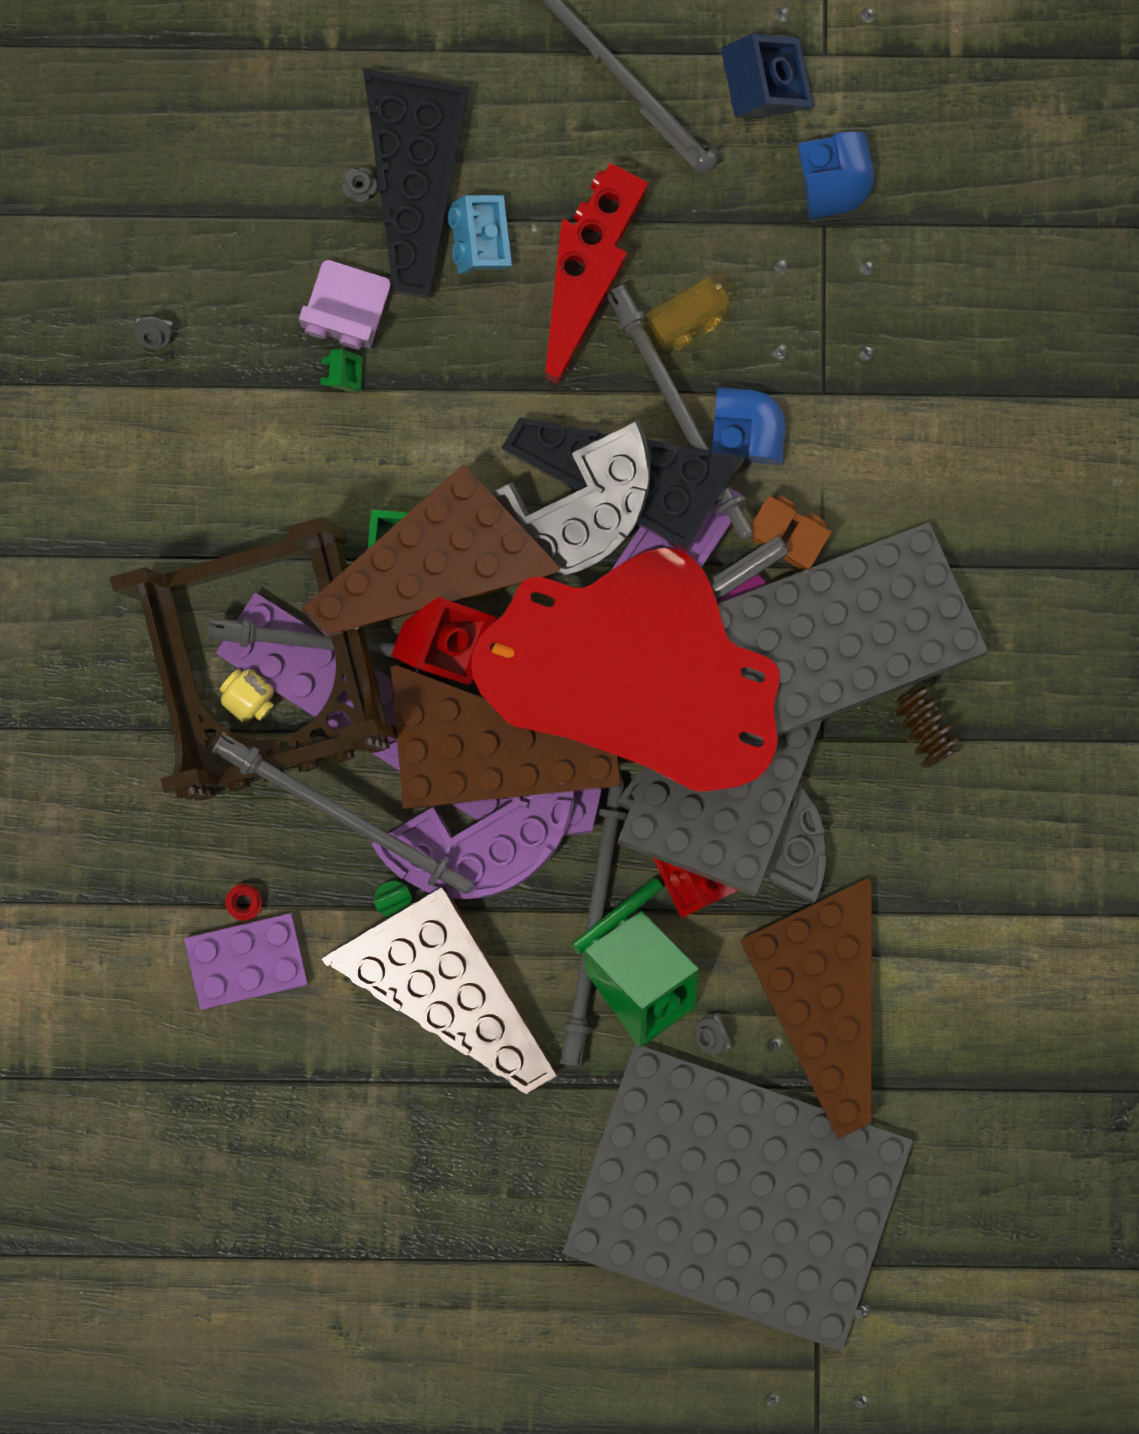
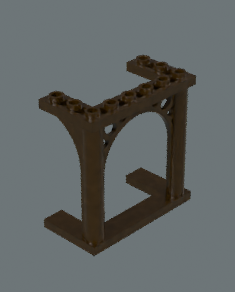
M320 517L286 527L289 539L165 574L143 567L110 577L113 592L141 600L174 735L175 767L171 776L160 778L164 793L175 794L177 799L186 798V800L194 799L195 801H201L215 797V790L228 787L229 791L233 792L251 787L250 780L262 777L256 773L243 775L239 772L240 768L234 764L229 763L221 766L217 762V755H214L212 750L223 732L248 748L256 747L259 749V754L262 755L263 761L282 772L298 767L299 773L320 768L319 761L333 758L334 763L354 759L355 751H368L370 754L390 748L389 742L397 740L395 725L388 724L363 628H355L331 636L336 658L335 679L331 694L318 715L300 730L281 738L268 740L251 739L237 735L213 718L199 695L173 592L309 553L319 592H321L347 568L342 544L348 543L344 528ZM344 675L346 676L347 683L343 682ZM344 691L348 693L347 701L352 700L353 708L347 704L339 703L338 697ZM341 711L350 718L352 725L338 729L337 732L329 725L328 716L331 712ZM200 715H201L202 718L204 719V721H203L202 723H201ZM322 728L333 739L328 740L325 737H317L318 741L316 742L312 739V732ZM214 729L217 732V737L207 747L206 740L211 739L206 734V730ZM287 741L290 748L284 752L281 750V743ZM298 742L305 747L298 748ZM273 749L275 755L269 756L271 750Z

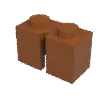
M768 495L750 525L753 534L748 540L761 547L774 537L779 536L785 542L789 551L788 555L782 558V560L801 571H809L830 537L831 531L826 529L828 524L810 513L807 517L801 516L795 511L796 505L783 496L778 495L775 499Z

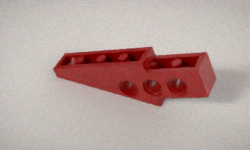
M612 163L609 164L605 172L599 170L590 186V189L594 190L592 197L588 203L585 201L581 202L573 217L577 224L574 225L565 219L561 221L545 378L557 385L560 383L602 306L607 293L610 291L626 262L627 252L617 246L648 192V182ZM605 199H611L617 202L619 208L616 212L607 214L600 210L599 204ZM589 230H594L601 235L602 239L595 245H589L582 240V235ZM576 261L581 263L585 270L581 275L573 277L568 275L564 269L568 263Z

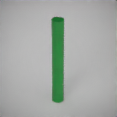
M652 878L572 942L573 950L578 955L585 952L591 941L605 936L620 921L630 916L663 889L661 883L656 878Z

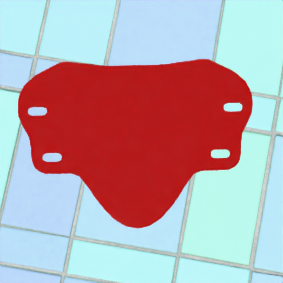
M659 548L645 551L620 564L585 588H573L541 576L525 579L516 590L506 612L481 634L475 645L471 660L472 678L486 701L507 723L515 727L565 737L644 765L690 790L699 792L739 787L756 780L766 771L774 757L778 739L773 709L780 681L779 669L770 658L738 647L728 639L714 592L704 570L694 558L680 549ZM533 592H539L552 597L555 604L552 607L537 604L531 601L530 595ZM492 643H499L508 646L514 650V656L506 658L491 652L490 645ZM744 667H749L764 673L765 680L760 683L747 679L741 675V670ZM741 732H748L763 739V745L755 747L743 743L739 739V734Z

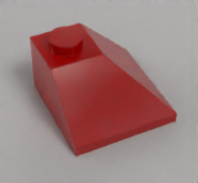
M437 597L404 621L391 656L418 669L470 686L473 680L471 660L475 645L481 634L495 622L497 617Z

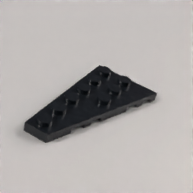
M363 68L393 290L397 294L430 299L469 87Z
M519 417L501 448L507 454L567 487L578 491L588 485L572 453L608 434L600 433L598 430L586 428L582 430L565 427L562 424ZM646 439L650 457V483L645 506L636 524L689 553L743 463L744 458L741 455L719 454L707 449H691L674 446L672 443Z

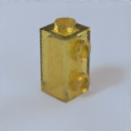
M708 277L646 313V322L664 351L670 347L678 350L693 340L692 334L704 328L705 332H709L724 322L722 317L726 315V303L729 302V298L720 283L714 285Z

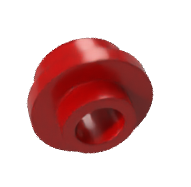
M236 885L226 896V909L237 920H251L258 915L262 908L261 894L251 885ZM241 896H248L250 898L251 904L249 908L243 910L238 907L237 901Z

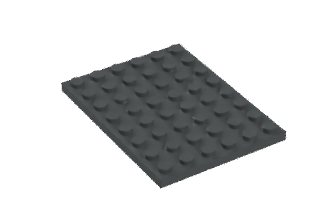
M634 1043L562 1254L843 1351L913 1140L871 1125H867L841 1139H837L822 1108L644 1046L640 1048Z

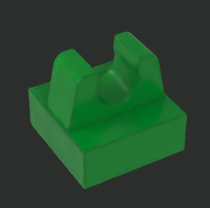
M343 349L330 350V355L321 359V364L329 366V377L320 378V383L346 392H361L363 356Z

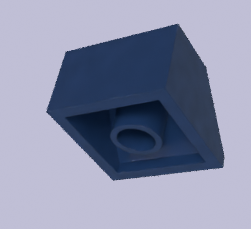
M751 34L721 47L724 70L727 76L731 105L735 117L759 119L813 107L800 38Z

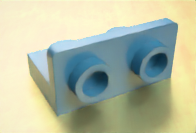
M464 195L451 203L448 222L453 229L454 245L452 256L457 264L458 274H467L472 270L507 269L511 267L512 261L504 195Z

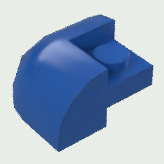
M834 133V137L798 143L797 148L804 180L803 188L809 219L847 213L857 209L869 197L874 186V168L866 133Z
M717 387L712 452L725 455H741L744 460H747V463L783 465L786 425L784 413L778 403L767 394L758 391Z

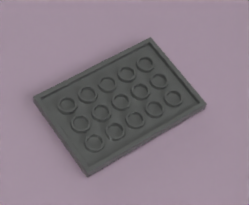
M822 720L777 737L776 751L766 771L756 780L739 787L703 792L694 791L646 767L617 844L755 897Z

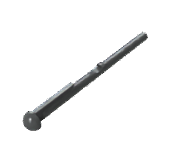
M541 0L583 43L597 62L602 58L607 63L617 80L644 107L639 112L696 171L707 173L715 168L718 160L716 151L711 149L707 152L561 0Z

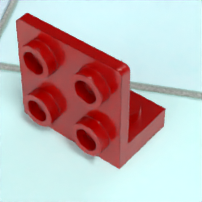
M653 858L681 918L739 891Z

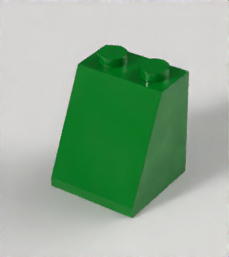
M642 911L632 918L623 919L613 931L603 938H595L585 949L584 971L633 1041L640 1048L696 1009L699 969Z

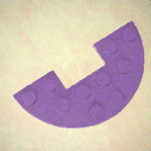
M575 792L511 798V803L452 837L436 807L428 809L390 832L391 835L438 862L444 856H447L449 860L446 866L473 883V890L468 894L460 892L440 879L432 886L429 884L431 874L376 842H373L371 845L378 856L396 875L423 891L431 893L445 885L452 898L474 899L493 896L520 885L532 877L551 858L567 831L572 815Z

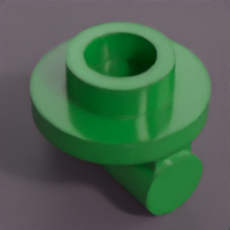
M388 881L377 889L373 902L378 913L391 917L411 905L412 896L407 885L397 881Z

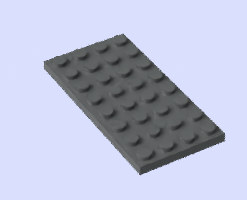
M929 522L814 566L809 571L804 570L717 604L728 639L738 647L770 658L779 669L780 681L773 709L777 737L984 657L988 653ZM744 667L741 670V675L747 679L760 683L765 680L764 673L749 667ZM741 732L739 734V739L743 743L752 746L763 743V739L748 732Z

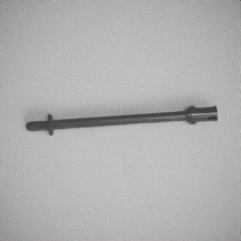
M626 285L611 290L612 293H607L606 298L609 300L620 321L618 326L621 332H626V334H630L633 337L691 448L709 450L644 329L645 321L647 320L644 312L637 309ZM728 486L720 500L722 505L717 509L716 513L718 517L728 515L739 537L743 540H748L752 537L753 531L741 510V507L745 505L747 500L745 496L734 497Z
M210 617L208 640L235 642L240 643V647L246 648L248 644H253L257 641L334 651L331 636L326 637L322 634L257 627L249 618H243V621ZM366 640L370 655L392 657L391 654L395 643Z
M224 732L214 746L212 753L239 767V772L243 775L256 773L428 872L432 875L429 880V884L432 886L440 879L462 893L468 894L473 890L474 885L469 879L446 866L449 860L447 856H444L440 862L434 860L263 761L262 755L259 754L260 750L256 747L250 749Z
M623 779L622 787L609 788L606 810L597 809V815L604 817L586 931L603 918L618 821L626 820L628 816L627 813L620 812L621 806L617 804L624 791ZM585 952L581 955L572 1016L567 1020V1023L562 1025L565 1035L561 1059L559 1060L560 1064L583 1067L586 1037L591 1035L592 1030L591 1027H588L589 1023L586 1020L592 981L584 971Z

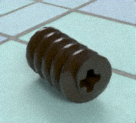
M926 685L896 701L895 703L900 705L893 712L895 717L906 716V719L900 725L902 730L913 728V732L907 737L908 742L920 741L919 746L914 750L915 755H928L921 763L922 768H929L960 751L953 750V747L959 741L958 736L948 738L945 736L952 728L951 723L942 725L938 723L945 715L944 710L936 712L931 710L937 704V698L925 699L924 697L930 691V685Z

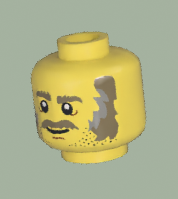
M240 669L235 670L220 687V691L223 693L221 704L243 723H247L254 718L262 721L274 707V704L270 702L274 694L273 686L253 669H246L243 672Z

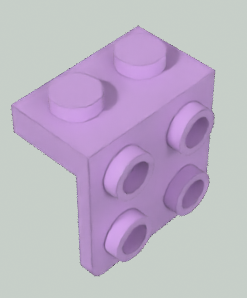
M324 261L321 265L308 307H302L299 316L301 327L305 328V333L314 337L325 339L327 335L340 339L339 343L349 348L359 350L362 346L371 349L391 288L390 281L385 277L334 261Z

